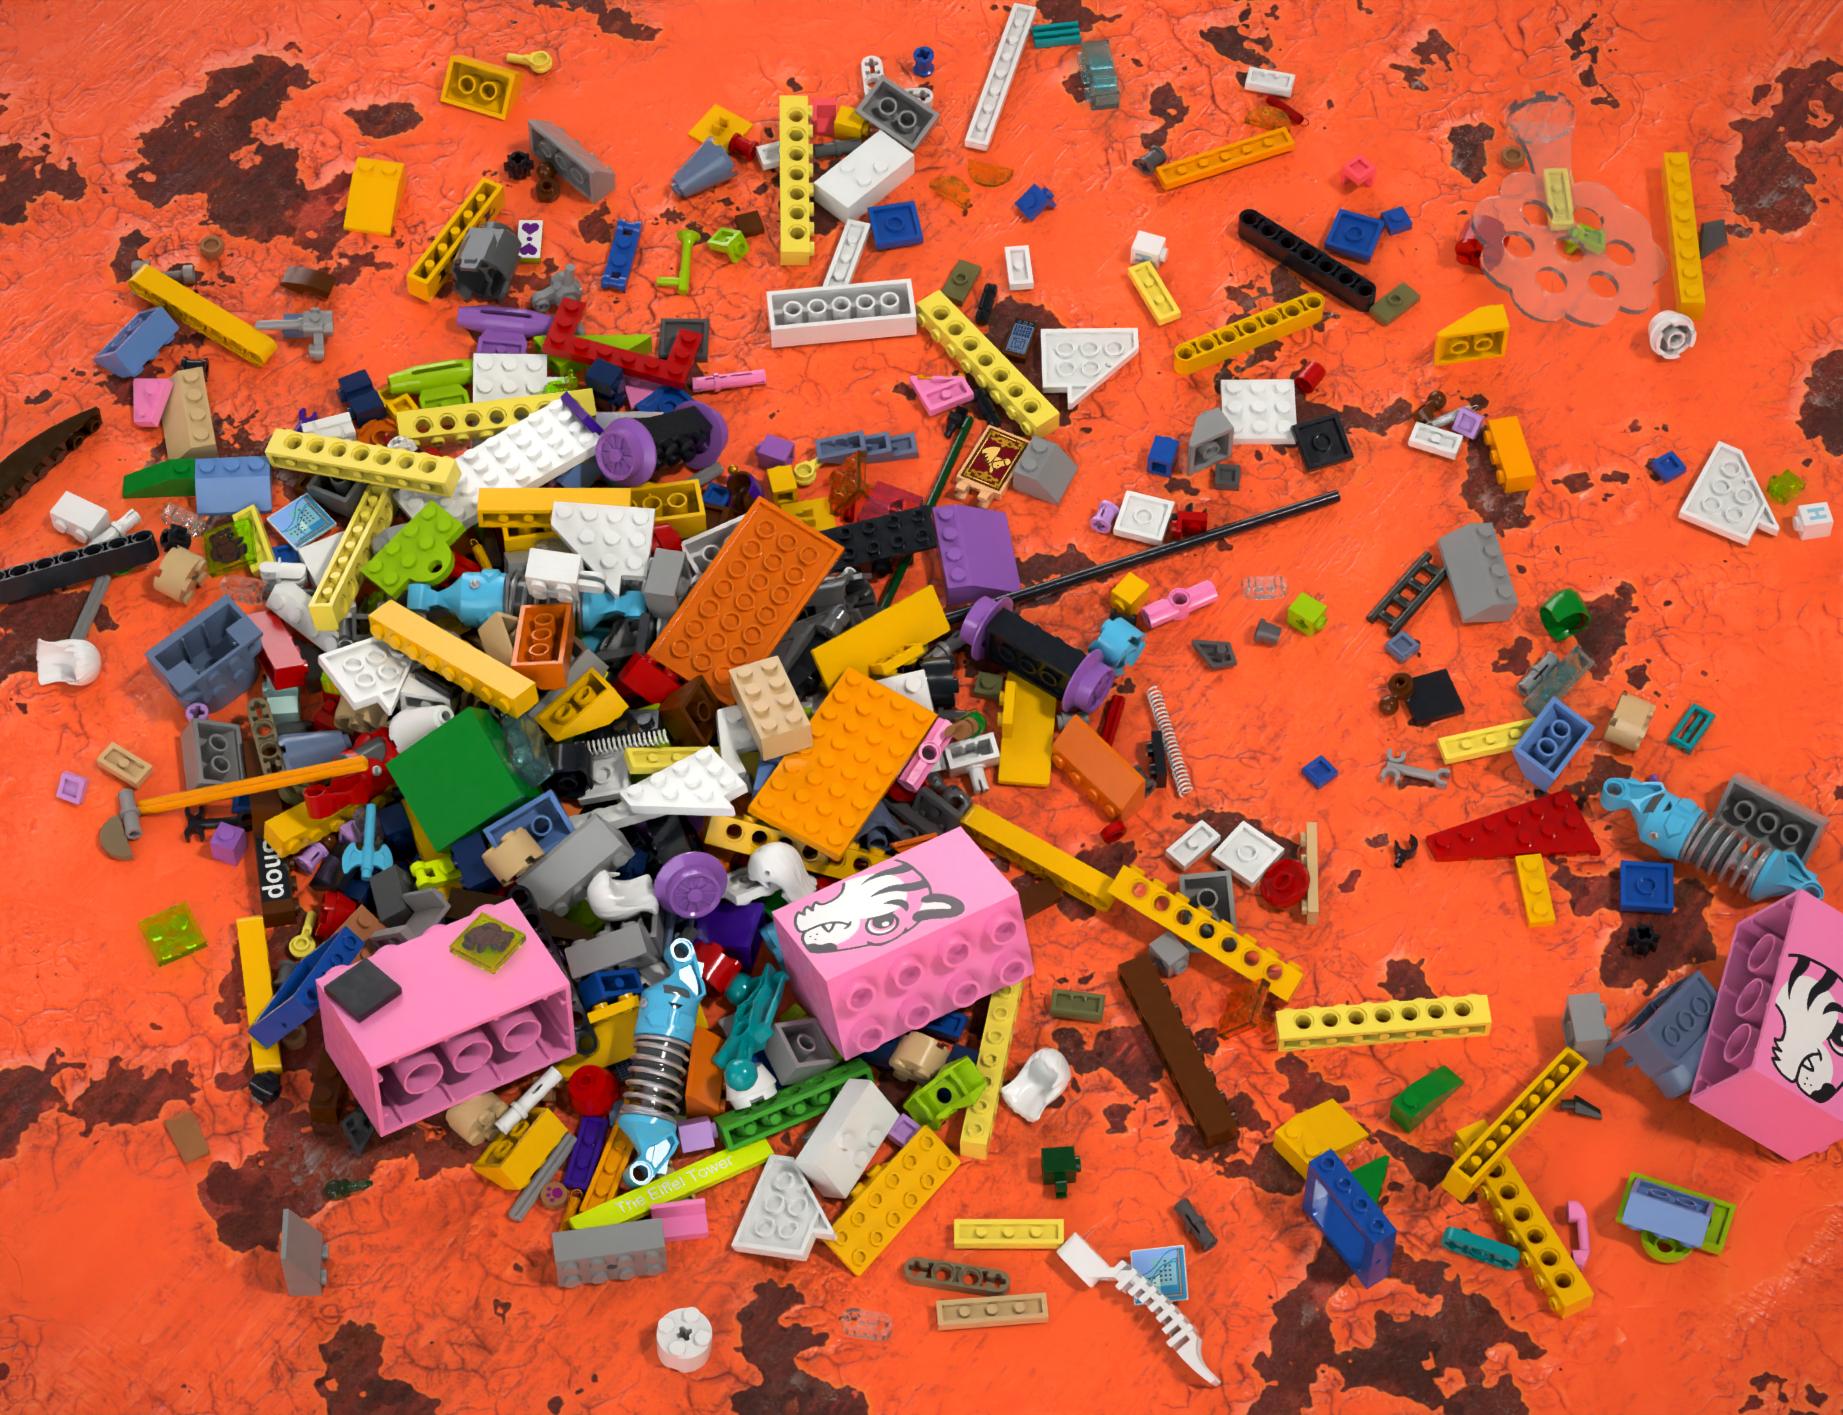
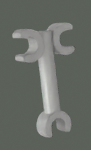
M1392 748L1387 750V766L1381 772V783H1384L1387 776H1392L1395 779L1394 786H1397L1400 781V774L1432 781L1438 789H1447L1448 781L1441 780L1440 778L1449 779L1451 772L1449 769L1440 768L1434 772L1404 765L1405 751H1402L1401 757L1394 758L1392 757Z

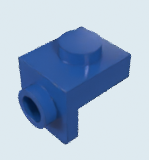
M1035 183L1015 202V205L1031 221L1048 205L1053 208L1057 206L1052 200L1054 194L1047 187L1044 186L1041 189Z

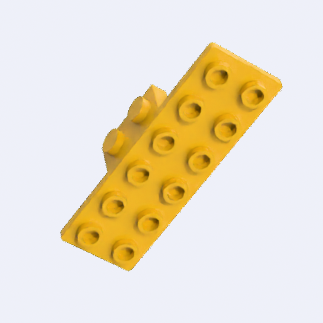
M927 585L812 649L811 654L829 694L848 666L867 677L871 675L891 676L898 671V667L916 662L918 660L917 656L925 653L923 646L950 631V626L933 585Z
M1010 671L1007 674L1005 691L1000 690L999 706H1004L1003 712H998L997 727H1002L998 783L1049 787L1057 699Z
M632 992L619 996L617 998L618 1002L608 1005L607 1002H603L592 1007L593 1011L587 1013L590 1024L593 1025L599 1038L600 1049L594 1056L586 1057L576 1051V1054L553 1063L552 1066L565 1077V1082H568L572 1074L582 1066L596 1065L605 1068L630 1058V1055L636 1053V1048L633 1047L632 1043L635 1042L633 1036L641 998L639 995L633 996ZM699 1003L695 1025L708 1029L709 1025L701 1003ZM583 1019L575 1021L574 1027L579 1026ZM585 1037L580 1042V1047L583 1051H589L594 1046L592 1037Z
M928 1125L921 1126L890 1162L874 1164L866 1172L868 1177L862 1183L858 1182L854 1185L849 1193L850 1196L845 1201L848 1208L832 1225L838 1237L837 1240H822L855 1276H860L961 1164L960 1160Z

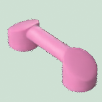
M1567 1201V1223H1577L1579 1250H1571V1258L1579 1271L1582 1272L1591 1253L1587 1214L1578 1201Z

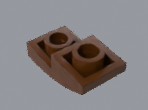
M288 266L280 286L300 295H303L304 291L308 290L328 299L337 277L310 268Z

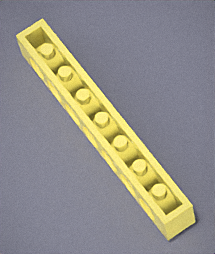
M779 95L780 265L809 266L810 256H814V242H810V236H814V222H809V217H814V202H809V197L814 195V183H809V177H813V163H809V158H813V144H808V139H813V124H808V119H812L813 106L808 105V96Z
M940 290L916 303V321L918 324L930 332L934 341L940 342L944 346L947 354L951 358H955L960 363L962 369L975 378L977 385L984 388L990 394L992 400L1005 409L1008 417L1015 420L1027 436L1030 435L1033 438L1035 435L1043 438L1059 428L1060 413Z
M593 389L567 391L596 420ZM565 392L396 412L398 436L408 437L409 440L412 439L418 449L421 446L427 445L440 447L445 445V443L451 442L465 444L475 439L486 441L488 438L506 430L510 425L520 422L515 418L517 415L528 417L531 413L539 411L552 401L560 399ZM500 418L503 422L495 424L491 422V419ZM468 421H476L478 425L470 427L466 423ZM451 424L454 427L450 430H445L441 426ZM419 427H427L429 431L420 433L417 429Z
M276 428L265 450L272 467L448 498L452 497L462 475L456 459L449 456H434L426 452H411L403 448H388L380 444H365L357 440H342L338 437L319 436L315 433H301L292 429Z
M368 484L308 605L316 631L339 630L340 621L346 618L365 579L360 570L374 557L370 541L384 529L390 527L399 506L392 496L394 494L392 487Z
M1025 978L1019 983L1006 986L993 992L991 995L976 1064L988 1085L977 1103L967 1107L960 1138V1156L987 1160L1001 1095L1000 1089L1003 1086Z
M1468 994L1462 997L1442 996L1437 999L1416 998L1411 1001L1390 1000L1386 1003L1364 1002L1360 1005L1338 1004L1333 1007L1322 1008L1311 1006L1307 1009L1296 1010L1285 1008L1281 1011H1275L1274 1018L1278 1052L1489 1036L1492 1024L1487 995ZM1457 1013H1462L1466 1016H1459ZM1431 1015H1436L1440 1018L1435 1019L1432 1018ZM1405 1017H1409V1018H1412L1413 1020L1408 1021V1020H1405L1404 1018H1405ZM1383 1019V1020H1385V1021H1387V1022L1381 1023V1022H1379V1021H1377V1020ZM1356 1021V1022H1359L1360 1024H1359V1025H1355V1024H1352L1351 1022ZM1329 1023V1024H1332V1025H1334V1026H1333V1027H1328V1026H1326V1025H1324V1024ZM1298 1026H1306L1307 1029H1301Z

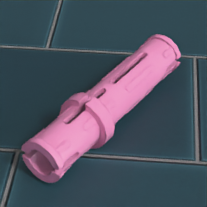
M759 369L728 374H718L716 372L709 376L691 377L693 393L712 390L720 392L721 389L764 385L766 384L765 370Z

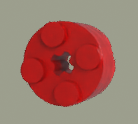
M1478 217L1474 221H1471V218L1468 219L1455 245L1457 262L1462 265L1477 267L1483 273H1491L1501 263L1510 240L1509 233L1505 234L1502 230L1503 226L1490 218Z
M698 941L694 944L693 948L697 961L704 963L702 979L705 983L706 991L710 992L707 997L721 1000L740 973L742 965L737 960L723 954L724 949L719 944L711 942L707 945Z

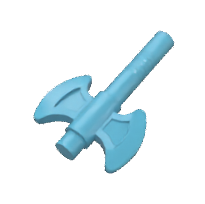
M366 804L362 851L356 848L354 842H351L345 849L342 857L344 874H348L355 867H360L361 879L364 881H370L369 878L372 877L374 868L383 871L393 866V857L386 844H383L377 852L374 848L375 804Z

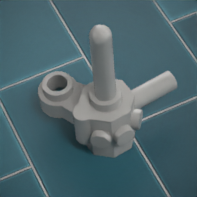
M566 264L565 271H559L550 278L549 287L531 295L532 306L537 312H546L554 304L560 306L563 297L581 301L582 286L575 279V266L573 264ZM582 321L576 335H585Z
M318 307L310 308V311H303V317H298V319L256 321L255 328L257 330L299 329V332L303 331L304 337H314V344H309V358L320 361L325 359L324 337H333L334 335L333 310H321Z

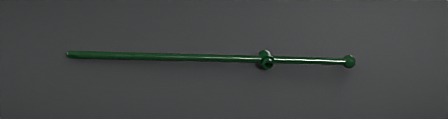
M971 416L965 418L925 504L929 506L931 515L932 507L936 506L973 425L974 419ZM914 553L901 557L878 608L890 607Z

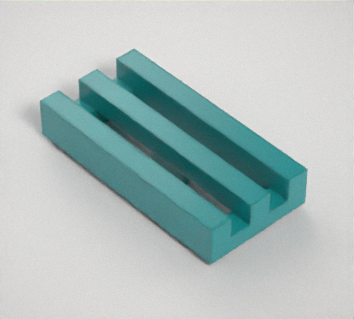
M1078 21L1032 26L1035 49L1081 44Z
M1693 703L1668 738L1667 743L1670 745L1676 744L1677 749L1681 750L1683 748L1686 750L1685 753L1690 755L1714 722L1716 715ZM1695 712H1698L1699 715L1697 716V718L1694 720V722L1689 727L1687 732L1684 734L1682 739H1679L1678 736L1680 735L1682 730L1685 728V726L1690 721ZM1706 716V721L1703 723V725L1698 730L1696 735L1693 737L1691 742L1687 743L1688 739L1691 737L1693 732L1696 730L1698 725Z

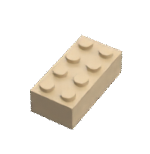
M778 655L729 669L731 692L763 761L813 747L811 724Z

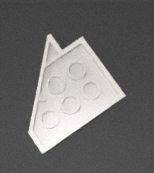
M1138 328L1041 329L1043 393H1067L1068 409L1074 408L1138 354Z
M473 353V403L556 393L568 385V377H547V354ZM517 415L515 418L521 421L527 417L525 415ZM493 418L491 419V422L499 424L503 422V420L500 418ZM473 421L472 427L477 426L478 423L476 421ZM480 439L472 440V447H476L485 441Z
M1718 441L1682 506L1678 518L1748 546L1757 528L1777 536L1779 526L1742 450Z
M554 501L551 528L574 554L582 556L583 563L591 572L606 575V583L603 585L616 599L620 598L622 579L637 581L648 579V562L651 556L656 515L655 509Z
M375 637L318 656V664L354 711L378 703L388 716L392 715L400 697V690L416 660L410 659L406 654L393 649L389 644Z
M708 746L619 792V795L627 808L632 813L733 817L736 813L730 801L747 793L748 789L746 783Z
M770 1154L731 1244L735 1251L807 1261L816 1238L837 1240L838 1237L802 1170L794 1162V1157Z

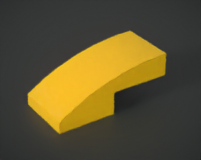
M388 385L377 390L384 404L385 412L395 421L396 412L419 409L408 393L391 395Z

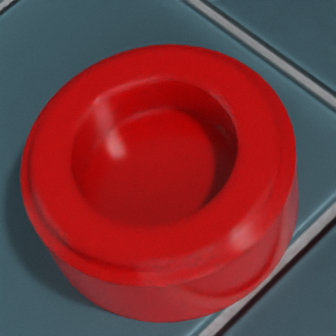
M1116 821L1106 826L1100 832V836L1105 843H1114L1126 834L1127 828L1122 821Z

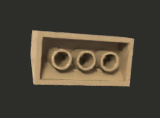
M203 367L177 371L169 378L174 384L161 416L168 460L219 458Z

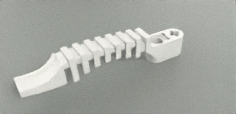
M1076 1232L1056 1251L1091 1288L1098 1281H1118L1115 1287L1119 1291L1122 1290L1125 1294L1128 1292L1131 1296H1135L1137 1300L1139 1299L1142 1303H1145L1151 1312L1157 1314L1155 1318L1165 1325L1162 1330L1165 1334L1171 1336L1166 1342L1169 1347L1177 1350L1176 1352L1209 1383L1214 1386L1221 1383L1203 1361L1201 1353L1203 1340L1197 1334L1199 1332L1198 1329L1190 1323V1320L1181 1313L1177 1306L1172 1304L1168 1297L1163 1295L1139 1271L1132 1268L1124 1260H1121L1115 1267H1110Z

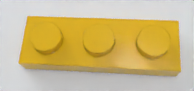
M1541 853L1515 856L1514 863L1528 927L1555 926L1556 919Z

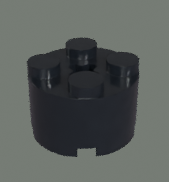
M947 656L921 658L914 662L913 672L922 669L926 672L933 708L954 707L955 693L959 692L958 678H953L955 670L954 658Z
M575 741L571 744H548L545 746L541 756V788L544 792L551 789L555 792L558 799L574 800L585 796L589 788L590 791L592 790L594 758L592 753L586 749L585 743Z

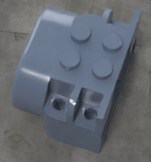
M225 594L144 654L152 673L185 710L190 704L200 702L205 704L209 714L220 711L248 691L257 681L260 673V663L257 654L262 650L263 642L260 637L264 634L229 595Z
M1697 970L1660 990L1604 1048L1605 1051L1608 1053L1622 1045L1630 1055L1624 1062L1627 1069L1638 1065L1667 1099H1674L1684 1094L1693 1087L1718 993L1700 970Z

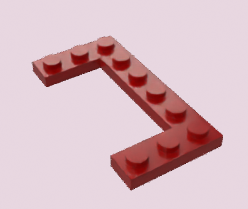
M563 297L542 345V353L590 366L598 357L623 368L624 375L680 390L684 389L701 346L703 334L680 328L667 361L576 337L575 334L586 311V303Z

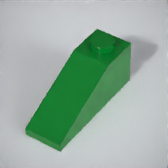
M195 458L169 459L124 476L123 499L196 496Z
M1443 1065L1412 1083L1392 1101L1389 1117L1410 1134L1464 1084V1081Z

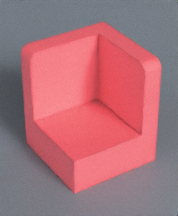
M812 98L813 135H834L836 98Z
M1358 154L1342 166L1341 183L1345 186L1350 181L1355 182L1357 185L1364 182L1371 187L1374 185L1376 167L1361 154Z

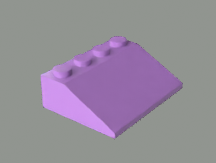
M959 504L932 507V522L938 545L937 553L948 606L977 602L983 596L992 599L1021 589L1006 512Z

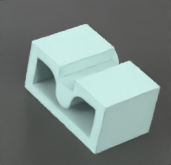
M267 675V682H262L263 698L267 697L275 726L284 722L301 721L300 686L275 690Z

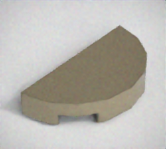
M119 814L109 818L102 826L100 832L101 846L108 856L111 855L114 858H119L120 861L134 860Z

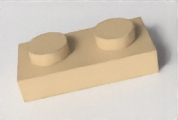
M114 742L96 759L98 766L136 789L154 772L152 765Z

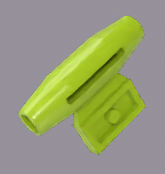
M451 359L416 365L387 375L389 392L391 395H403L405 393H408V395H420V409L470 403L468 392L463 386L473 383V359Z

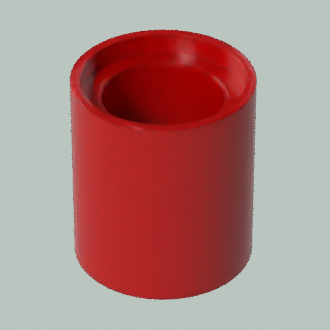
M1309 361L1295 378V385L1304 393H1312L1326 376V371L1319 363Z

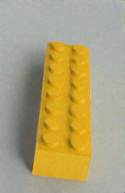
M699 479L631 487L632 507L655 509V523H669L674 530H677L681 539L691 538L707 531L706 514ZM501 527L505 552L530 551V548L574 553L551 527Z

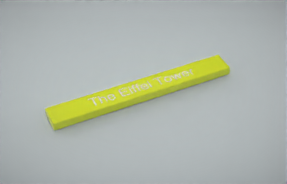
M766 1138L731 1152L728 1149H724L569 1218V1224L572 1230L636 1221L651 1214V1204L683 1200L767 1162L770 1154L775 1155Z

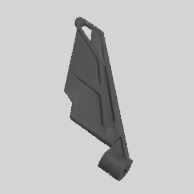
M831 606V608L829 607L824 612L796 621L770 657L778 655L787 674L817 632L832 639L843 632L851 617L843 609Z

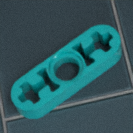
M1447 1227L1441 1239L1442 1246L1450 1251L1507 1270L1516 1269L1521 1253L1512 1246L1455 1227Z

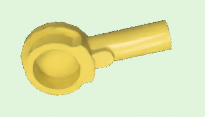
M545 51L532 52L530 55L507 54L506 60L508 63L529 65L536 73L547 72L553 66L551 56Z
M818 457L810 462L804 461L797 464L793 469L796 484L804 486L812 484L816 480V470L824 463L818 462Z
M308 911L301 935L295 936L289 943L291 954L299 960L316 948L314 939L311 937L318 916L314 911Z

